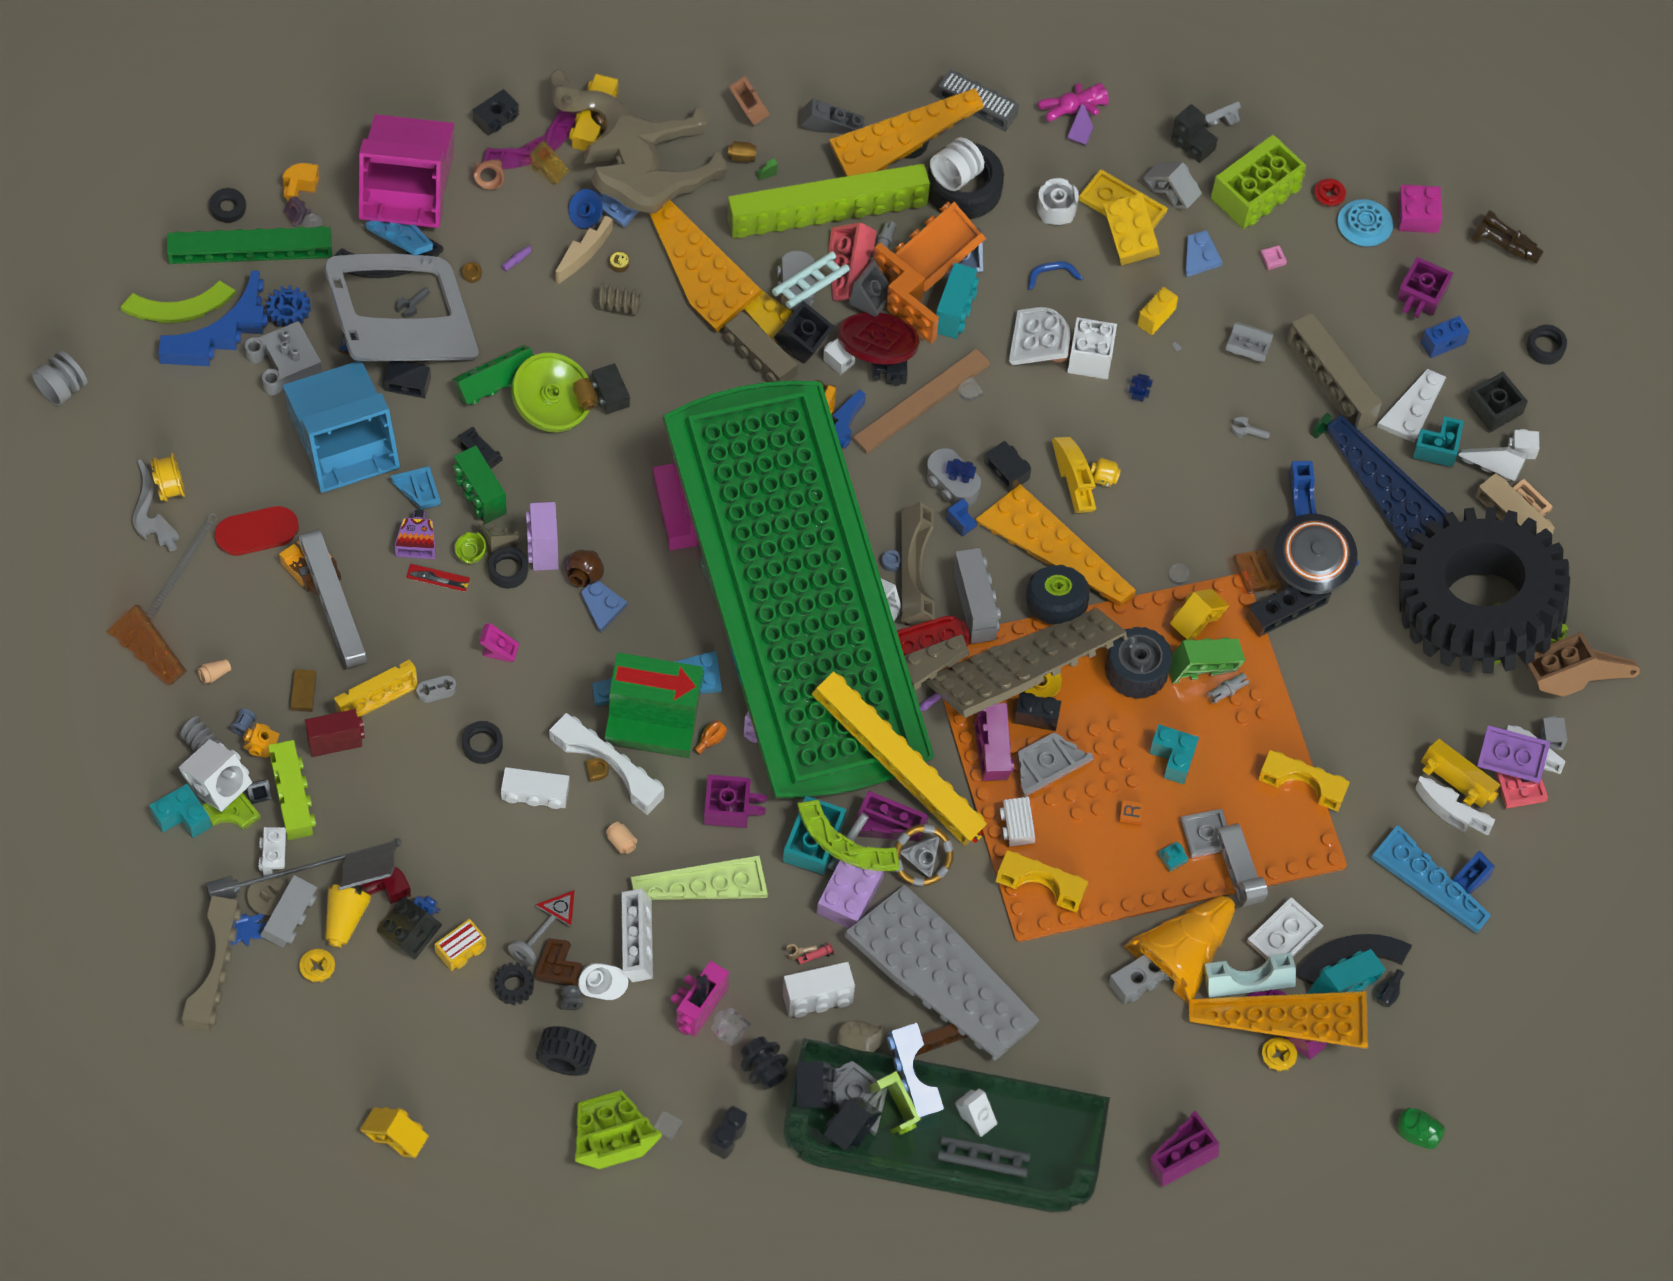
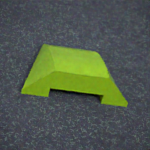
M622 1090L578 1102L575 1161L578 1163L602 1169L642 1157L662 1137V1133L650 1124V1120L637 1110V1106Z

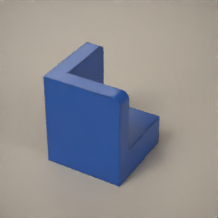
M964 498L947 509L946 520L961 536L977 527V522L968 513L969 504Z

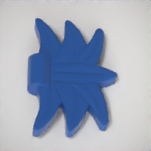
M242 914L241 920L237 921L235 926L238 930L236 941H232L231 946L242 940L246 946H249L250 938L263 939L260 935L267 922H259L265 915L248 916L247 914Z

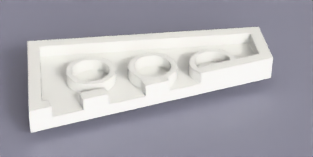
M1427 369L1379 421L1377 427L1415 443L1446 377Z

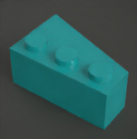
M1372 949L1365 952L1359 951L1348 960L1346 958L1341 959L1333 967L1330 965L1324 967L1319 972V978L1307 994L1360 992L1377 982L1386 971V968Z

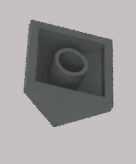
M875 260L869 263L854 283L849 302L850 305L873 316H877L886 305L888 286L890 285Z

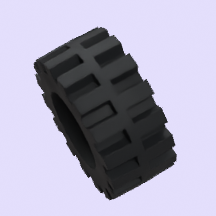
M510 962L509 966L504 964L502 969H498L497 975L494 977V989L498 998L501 1001L504 1000L506 1004L511 1002L512 1005H515L516 1002L520 1005L523 1003V1000L527 1001L534 989V979L530 969L527 970V966L524 964L520 966L518 962H516V965H513V962ZM511 977H517L523 981V986L518 990H510L505 987V981Z

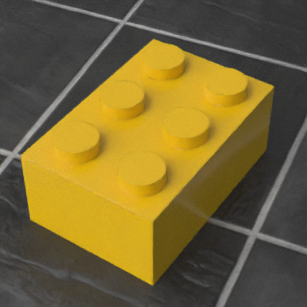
M1142 192L1103 204L1121 266L1160 255L1159 246Z

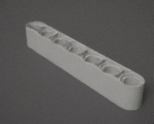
M318 529L299 535L298 538L344 667L348 669L367 663L362 642L321 531Z

